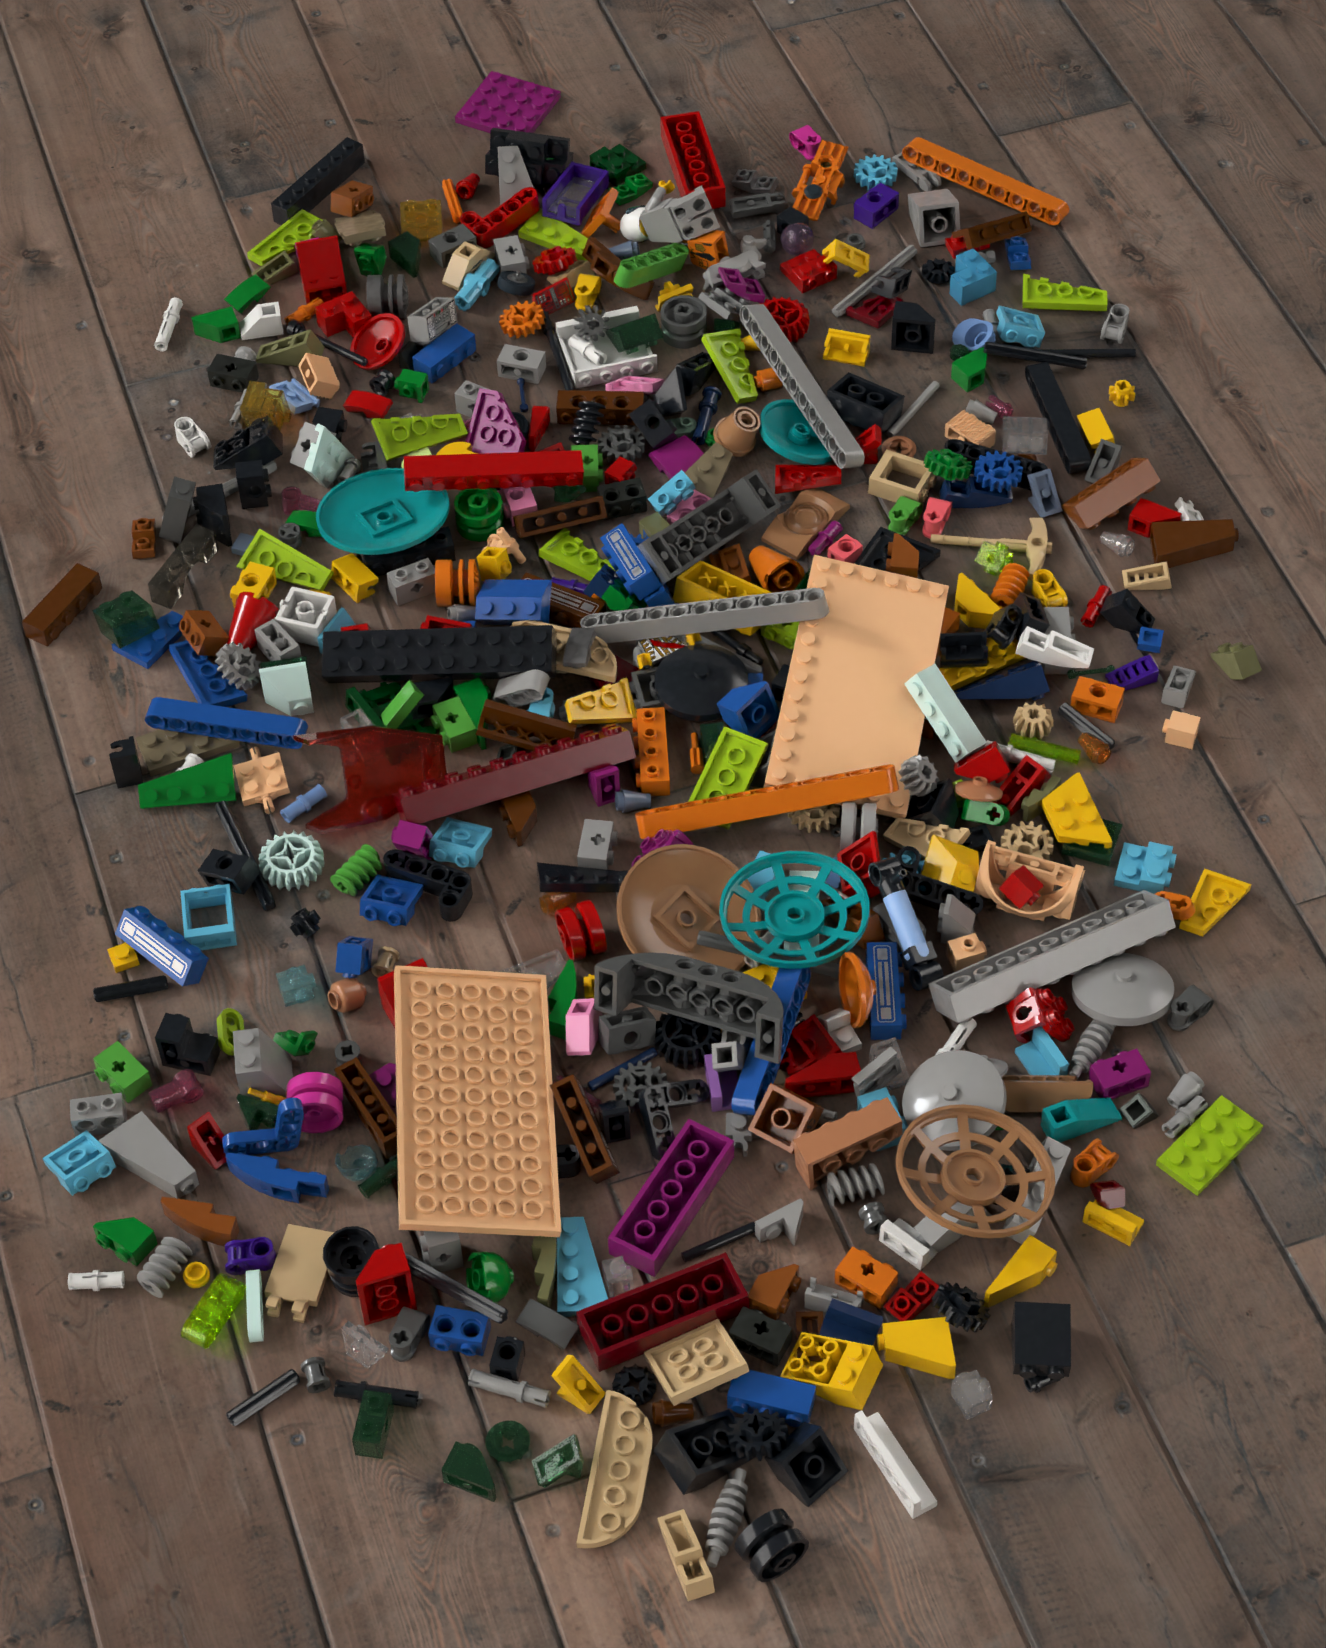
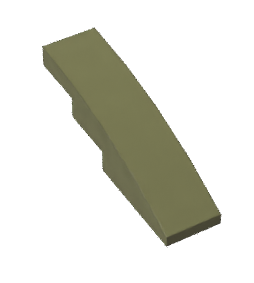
M535 1236L531 1246L533 1260L538 1261L534 1271L535 1284L541 1286L537 1302L550 1308L557 1274V1237Z

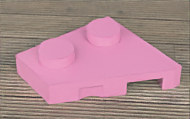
M627 375L607 383L606 391H635L651 395L656 393L664 379Z

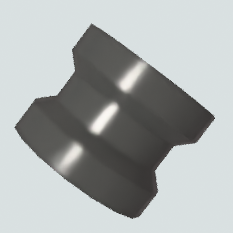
M285 523L279 527L278 535L280 541L295 550L301 547L302 537L300 536V527L297 524Z
M345 1040L336 1046L335 1057L338 1067L355 1057L362 1064L360 1048L356 1042Z
M881 1202L868 1203L860 1208L858 1212L860 1219L864 1221V1230L867 1234L880 1233L881 1225L887 1219L889 1220L884 1215L885 1208Z

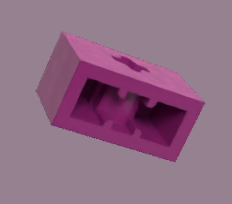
M399 820L398 826L394 827L391 835V840L398 850L428 860L432 858L429 857V849L433 834L428 827Z
M1136 1048L1131 1051H1122L1106 1060H1097L1090 1065L1088 1079L1093 1082V1088L1099 1098L1115 1099L1148 1087L1151 1071Z

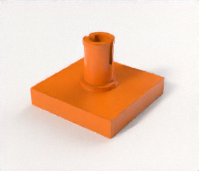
M612 187L592 209L581 232L582 235L589 238L601 224L607 226L614 233L620 230V220L610 214L619 191Z

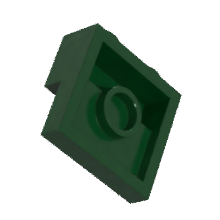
M621 144L616 145L610 150L604 146L589 155V165L609 171V182L615 186L624 183L626 177L638 174L646 169V162Z

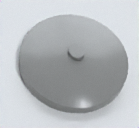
M1123 953L1117 956H1109L1103 959L1102 963L1089 965L1082 968L1081 972L1074 974L1072 979V997L1076 1005L1095 1020L1116 1026H1138L1159 1019L1170 1009L1174 999V982L1170 974L1155 961L1143 956Z
M963 1050L943 1052L923 1062L910 1076L903 1093V1114L908 1126L923 1113L947 1105L965 1104L981 1106L1004 1114L1007 1101L1006 1088L998 1070L983 1056ZM957 1118L936 1121L921 1130L933 1141L942 1135L958 1132ZM968 1118L969 1132L988 1137L997 1127L989 1122ZM959 1141L951 1142L939 1147V1149L946 1151L960 1150ZM970 1142L971 1147L978 1144L976 1142Z

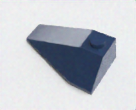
M1032 661L1009 669L1007 676L1003 674L994 675L986 679L984 684L981 682L973 683L955 690L954 693L958 699L1032 698V700H1038L1045 697V693L1049 692L1050 689L1042 665L1038 661Z

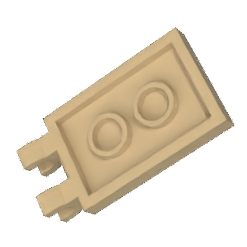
M288 1224L264 1291L265 1297H268L265 1304L266 1308H269L268 1316L278 1318L283 1301L294 1302L291 1312L295 1313L293 1321L304 1323L308 1307H317L328 1276V1270L323 1260V1248L327 1239L334 1232Z

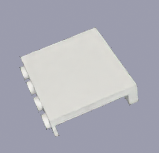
M637 306L606 312L603 317H609L610 320L604 322V325L609 326V330L602 329L605 336L601 337L597 334L598 341H594L592 336L587 341L592 342L596 349L607 355L606 362L602 363L601 366H597L588 358H583L579 351L569 346L570 337L578 334L581 330L574 329V325L579 324L578 321L570 319L556 322L557 341L575 389L615 381L627 375L639 376L658 372L657 354H653L640 323ZM592 319V321L588 320L587 324L591 327L595 326L596 322Z

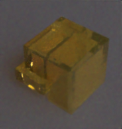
M249 381L240 407L246 427L251 426L254 420L268 415L281 431L283 422H290L292 416L284 391L266 388V383Z

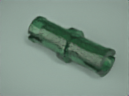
M397 1155L382 1168H376L372 1176L357 1186L365 1198L369 1199L371 1195L384 1185H390L392 1183L391 1180L398 1175Z

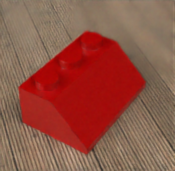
M402 1243L387 1244L381 1249L375 1250L356 1279L365 1326L398 1316L404 1306L417 1310L411 1272Z

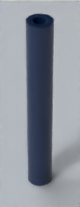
M651 1047L587 1082L589 1089L594 1091L614 1080L615 1075H620V1068L628 1070V1063L637 1066L638 1061H641L643 1064L658 1056L657 1051L654 1047Z

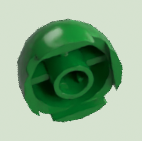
M471 1253L468 1261H472V1267L466 1268L467 1287L495 1303L500 1302L509 1292L510 1284L514 1282L513 1270L509 1268L502 1256L497 1253Z

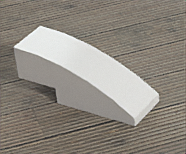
M1027 626L1019 638L1015 654L1060 667L1088 668L1094 648L1053 630L1049 635H1046Z

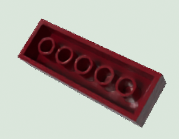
M725 1252L576 1312L577 1324L598 1371L601 1372L643 1355L645 1351L713 1320L719 1319L722 1323L737 1317L743 1306L749 1308V1295Z

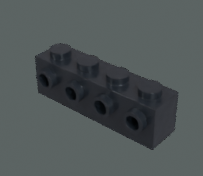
M449 526L440 528L425 541L405 550L378 555L362 554L364 564L376 576L385 575L390 571L429 558L432 565H435L436 560L456 561L454 543Z

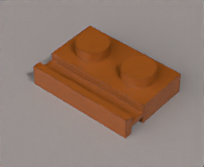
M739 543L719 550L718 554H709L713 566L748 582L752 581Z

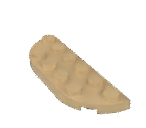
M531 620L512 623V626L552 625L557 632L556 670L608 682H616L617 662L615 655L608 648V644L601 638L595 637L591 645V658L587 666L574 669L572 667H563L565 648L572 630L571 628Z
M606 1390L578 1532L577 1548L601 1547L621 1538L634 1525L643 1505L653 1449L651 1426L647 1416L645 1417L633 1400L611 1390Z

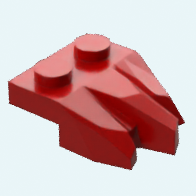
M815 1014L792 1030L779 1069L788 1067L787 1072L789 1076L830 1054L842 1052Z

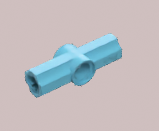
M490 258L484 260L474 273L466 275L463 287L454 297L455 305L460 310L466 311L470 309L479 296L484 297L487 295L491 281L500 271L499 265L496 264L495 260Z

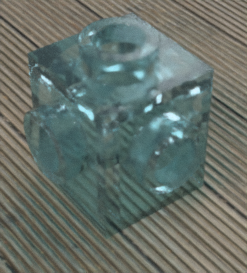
M305 965L291 967L288 970L276 973L278 987L285 1007L304 1003L314 998L313 988L317 987L313 973H307Z

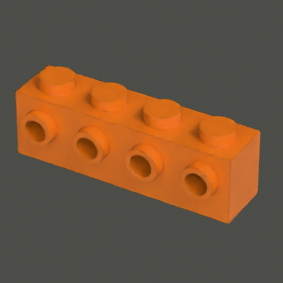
M665 708L636 709L637 718H632L633 733L638 732V736L633 737L634 750L639 751V755H636L635 769H640V773H636V788L641 787V793H650V796L670 795Z

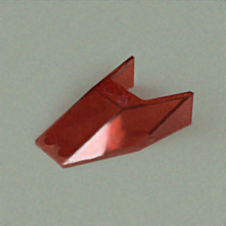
M379 726L293 735L295 741L307 745L322 744L336 746L340 749L346 797L343 801L305 824L306 829L321 835L387 820L398 813L393 794L399 792V788L407 785H412L414 788L422 785L421 782L424 780L435 778V781L444 779V775L447 774L442 735Z

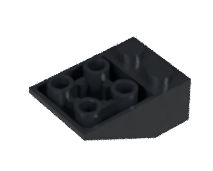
M268 415L264 418H258L252 422L251 426L236 431L233 437L216 444L213 468L215 470L236 468L235 463L262 460L264 466L283 455V434Z

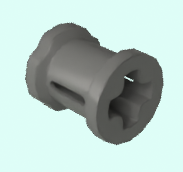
M311 1357L301 1364V1370L306 1374L308 1381L306 1386L309 1393H319L331 1386L324 1370L325 1360L323 1357Z

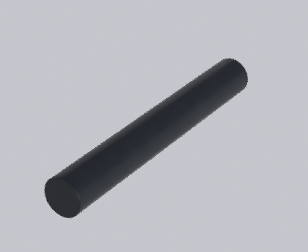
M750 1222L681 1252V1256L686 1263L755 1232V1223Z

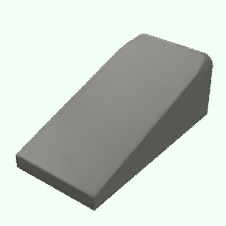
M1173 666L1165 684L1161 702L1166 705L1184 708L1196 671Z

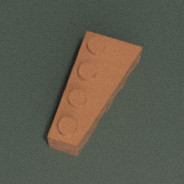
M888 1097L882 1100L872 1101L867 1107L858 1111H851L843 1118L834 1122H826L820 1128L810 1133L805 1132L799 1135L797 1139L793 1140L795 1164L809 1190L811 1191L818 1186L816 1181L826 1175L828 1176L829 1172L837 1175L839 1167L846 1163H851L852 1165L857 1163L867 1150L870 1149L871 1152H875L903 1135L902 1120Z

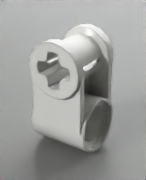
M180 417L175 421L177 441L191 458L195 456V453L205 448L207 450L211 448L208 436L191 418Z

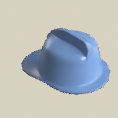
M969 318L962 321L955 328L952 341L959 348L973 351L982 348L985 342L995 343L996 335L991 322Z

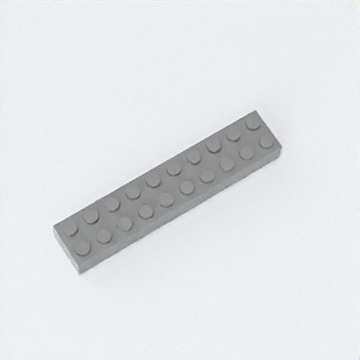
M1146 890L1140 891L928 984L935 1009L957 1023H965L977 1014L991 1012L994 1010V1007L1002 1003L1008 1004L1030 987L1036 989L1046 984L1057 983L1060 981V978L1066 975L1077 974L1082 971V968L1089 965L1100 964L1103 962V959L1109 956L1121 955L1125 952V949L1132 946H1141L1150 938L1164 936L1169 930L1176 927L1169 900Z

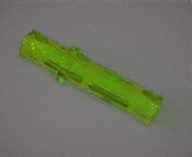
M1014 733L1011 734L1009 745H1013V748L1070 762L1075 765L1079 763L1081 750L1044 742L1038 740V737L1033 736V738Z

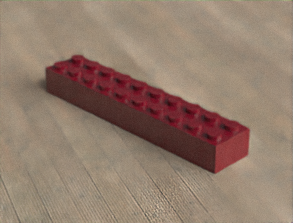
M608 724L602 727V731L593 733V730L580 733V737L571 740V737L557 740V744L553 746L543 744L536 746L533 752L519 751L513 753V758L504 760L501 757L490 760V765L487 766L473 765L467 767V772L458 774V771L450 772L444 775V779L435 781V778H430L422 781V785L414 788L412 785L403 786L398 789L399 792L393 794L400 820L421 824L636 758L630 732L621 726Z

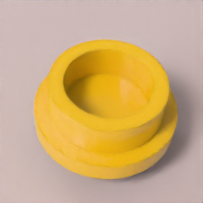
M201 1262L190 1263L183 1272L184 1282L191 1288L203 1287L210 1279L208 1267Z

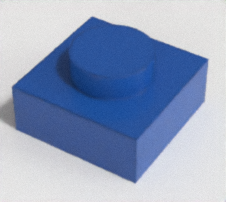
M1141 627L1137 650L1160 653L1164 630Z

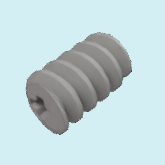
M874 1163L868 1165V1171L865 1166L861 1165L858 1167V1172L853 1167L849 1168L847 1175L843 1170L838 1171L837 1177L833 1172L828 1173L826 1186L832 1206H834L835 1198H838L840 1203L844 1204L846 1195H848L851 1202H854L855 1193H858L862 1200L865 1199V1191H868L872 1198L875 1197L876 1189H879L882 1195L885 1194L882 1176Z
M168 1236L164 1237L161 1245L157 1246L155 1253L149 1257V1262H146L143 1270L137 1274V1280L147 1292L155 1297L162 1298L164 1293L159 1288L169 1289L170 1285L166 1279L169 1281L176 1279L171 1271L180 1273L182 1268L178 1263L186 1264L188 1260L183 1254L192 1256V1250L179 1239Z

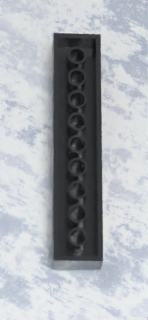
M552 625L323 632L322 677L328 683L429 681L450 677L453 680H473L476 678L502 679L536 669L547 673L549 678L556 677L557 632Z

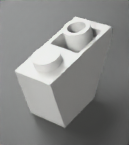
M279 302L257 304L239 323L242 340L284 334Z

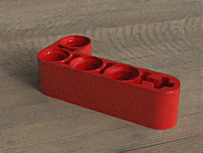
M532 187L522 189L484 218L476 212L466 211L460 216V222L476 236L478 246L485 249L494 245L493 239L505 237L540 210L537 191Z

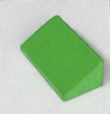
M409 680L380 715L387 728L396 730L424 696L412 681Z

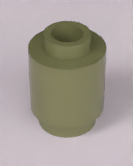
M320 219L317 220L311 227L313 229L311 234L315 238L337 235L338 243L342 240L337 230L326 219L322 221Z

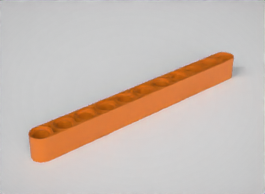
M888 764L637 812L635 817L639 836L641 839H645L648 836L650 838L655 837L661 829L672 831L678 829L681 832L889 794L898 791L899 785L895 765Z

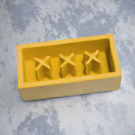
M700 560L677 577L673 599L680 604L772 592ZM761 626L737 628L735 630H738L741 634L751 636Z

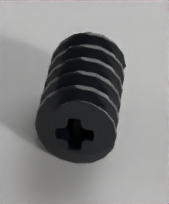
M582 401L578 404V407L582 410L576 411V415L579 418L574 419L573 422L576 426L571 429L574 435H570L569 440L575 445H590V442L597 441V439L592 437V434H599V431L594 426H601V422L596 420V418L604 416V414L599 412V409H606V406L593 401Z

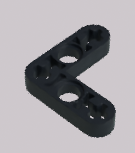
M693 1079L651 1085L640 1092L638 1097L650 1150L656 1160L660 1161L666 1153L665 1150L660 1149V1146L662 1145L668 1149L675 1139L668 1109L697 1105L705 1101L710 1093L705 1081ZM694 1088L700 1091V1095L694 1093L687 1096V1092ZM670 1089H675L678 1092V1101L670 1098ZM648 1095L655 1097L656 1101L649 1100ZM657 1108L659 1109V1110H657V1111L651 1113V1110H652V1109H653V1110H656ZM653 1117H658L662 1120L663 1128L661 1130L654 1127ZM663 1133L665 1134V1137L662 1138L661 1136L657 1138V1136L662 1135Z

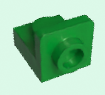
M287 1030L275 1033L273 1041L294 1057L309 1055L315 1047V1039L318 1033L312 1030L299 1034L296 1031Z

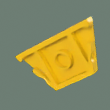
M1080 772L1074 774L1042 799V809L1058 842L1077 843L1084 846H1089V842L1104 844V848L1107 849L1112 848L1113 841Z

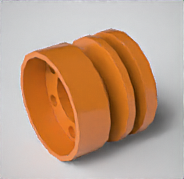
M460 559L458 569L454 570L452 560H436L435 594L437 607H452L455 596H459L460 605H465L466 596H469L470 606H476V597L480 591V576L476 560L469 559L468 569H465L464 559Z

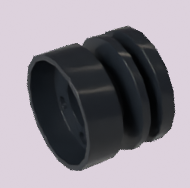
M358 1226L344 1227L335 1231L327 1239L323 1248V1260L334 1287L341 1294L349 1297H359L356 1279L374 1251L380 1249L375 1236L367 1229Z

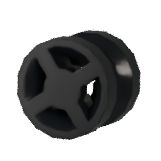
M382 369L377 373V377H373L370 380L369 385L374 393L386 396L389 389L394 388L396 379L391 372Z

